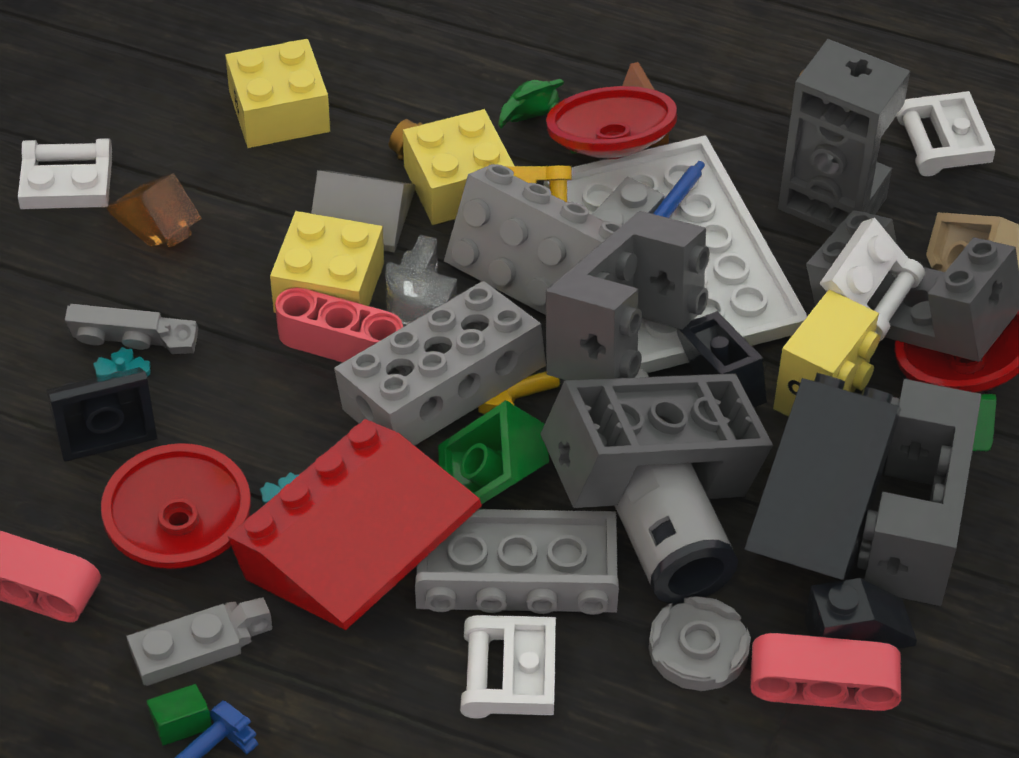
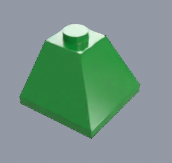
M505 400L438 445L439 466L480 498L481 504H484L549 463L548 450L541 437L545 424Z

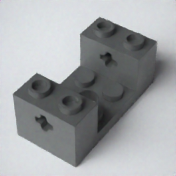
M826 40L795 82L779 197V210L831 232H834L853 210L876 215L887 199L892 172L891 167L877 162L882 135L905 103L910 76L909 70L833 40Z
M855 210L847 216L806 263L815 306L826 294L825 289L820 285L821 280L863 221L876 218L897 244L893 219ZM973 237L945 272L923 267L925 269L924 278L916 288L910 289L890 319V329L885 338L977 362L983 358L1019 312V267L1015 246ZM890 271L867 303L872 310L877 307L895 280Z
M639 211L546 290L547 375L563 380L635 378L642 361L641 353L638 351V331L642 319L683 330L697 315H701L706 308L708 290L704 288L705 269L710 256L709 248L706 247V228Z
M736 374L565 380L541 432V437L573 508L618 505L636 467L642 465L692 463L709 499L745 497L773 446Z
M904 379L900 398H892L891 404L899 406L901 412L887 455L884 475L932 485L929 501L882 492L878 511L868 509L856 567L857 569L866 570L865 581L899 598L938 606L942 605L957 548L981 394Z

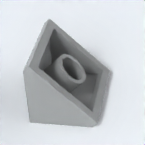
M317 170L311 214L383 226L384 251L395 252L415 192V184L335 171Z

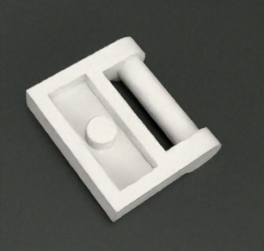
M969 91L906 99L903 107L896 115L898 122L905 126L917 154L915 159L919 173L923 176H933L944 168L993 162L995 148ZM921 118H931L942 144L941 148L932 147Z
M96 139V143L39 145L36 140L22 141V164L18 190L20 209L108 207L112 166L111 139ZM96 160V164L38 165L39 162Z
M872 218L860 224L821 280L820 285L826 292L830 289L870 308L867 305L868 301L890 271L895 280L874 309V311L879 313L875 333L880 335L879 341H881L890 329V319L910 289L916 288L924 278L925 269L919 262L908 259L876 218Z
M476 615L465 620L464 638L468 642L466 691L461 695L460 711L464 716L479 719L490 714L554 715L556 617ZM492 640H504L502 689H487L489 643Z

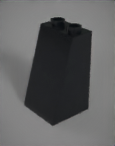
M816 373L814 381L804 378L801 380L745 550L841 580H850L862 542L868 509H872L901 408L891 404L892 394L864 387L862 395L843 390L845 381Z

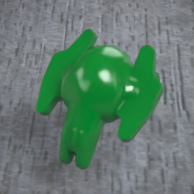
M562 79L550 82L531 80L521 84L503 105L499 117V127L502 129L509 121L518 122L548 114L560 100L556 88L562 86L564 81Z

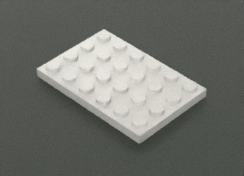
M706 135L642 150L619 159H605L572 167V180L567 181V202H574L585 206L589 210V214L592 215L627 176L664 194L665 198L690 166H694L698 161L704 162L705 167L701 171L702 176L669 217L670 219L706 228V247L709 248L710 256L705 269L704 288L708 290V302L703 313L697 315L693 320L718 311L753 346L793 335L807 318L805 310ZM544 181V186L550 189L549 181ZM642 319L638 331V351L642 356L640 369L645 370L646 373H651L689 363L677 335V328Z

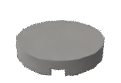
M699 596L684 598V603L676 604L673 607V603L662 608L652 622L648 649L653 665L665 679L681 688L706 691L722 688L738 678L747 665L751 637L748 628L746 631L744 624L741 622V616L734 608L717 599Z

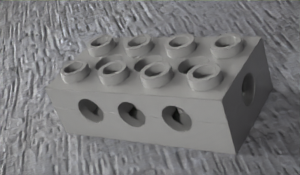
M482 281L334 367L342 409L359 424L364 419H367L400 433L415 446L546 366L541 323L485 281Z

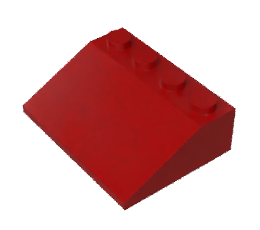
M364 419L326 453L319 456L312 465L292 482L284 486L264 506L250 515L244 523L227 537L245 580L347 630L482 507L480 498L400 433Z

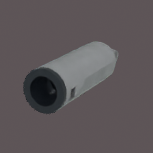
M639 369L635 378L649 376L645 370ZM692 463L637 466L618 505L614 506L654 594L660 601L668 604L684 603V598L695 596L707 597L718 591L730 581L736 572L738 558Z

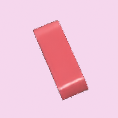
M305 288L287 289L280 293L275 302L278 336L284 345L339 362H345L403 328L402 320L391 312Z
M0 531V601L63 622L70 623L78 620L101 582L102 576L99 570L89 561L79 556Z
M781 633L764 634L757 637L752 644L751 692L756 697L770 702L869 711L890 710L901 702V654L896 647L882 642Z

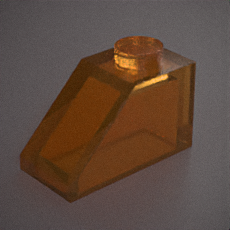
M174 173L141 184L106 207L113 217L150 247L165 242L169 247L177 245L192 235L189 227L202 219Z

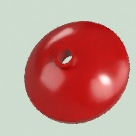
M634 86L598 88L575 94L556 104L547 115V131L554 141L568 150L596 158L619 159L638 153L663 139L677 122V107L669 96L653 89Z
M1019 312L979 362L896 341L895 353L898 366L909 380L974 393L988 391L1003 385L1019 374Z
M183 443L151 448L129 459L110 478L101 501V514L105 531L111 542L120 552L141 564L170 569L198 565L226 551L231 546L227 536L245 522L250 516L251 511L249 485L241 469L230 458L214 449ZM179 523H184L183 525L174 526Z

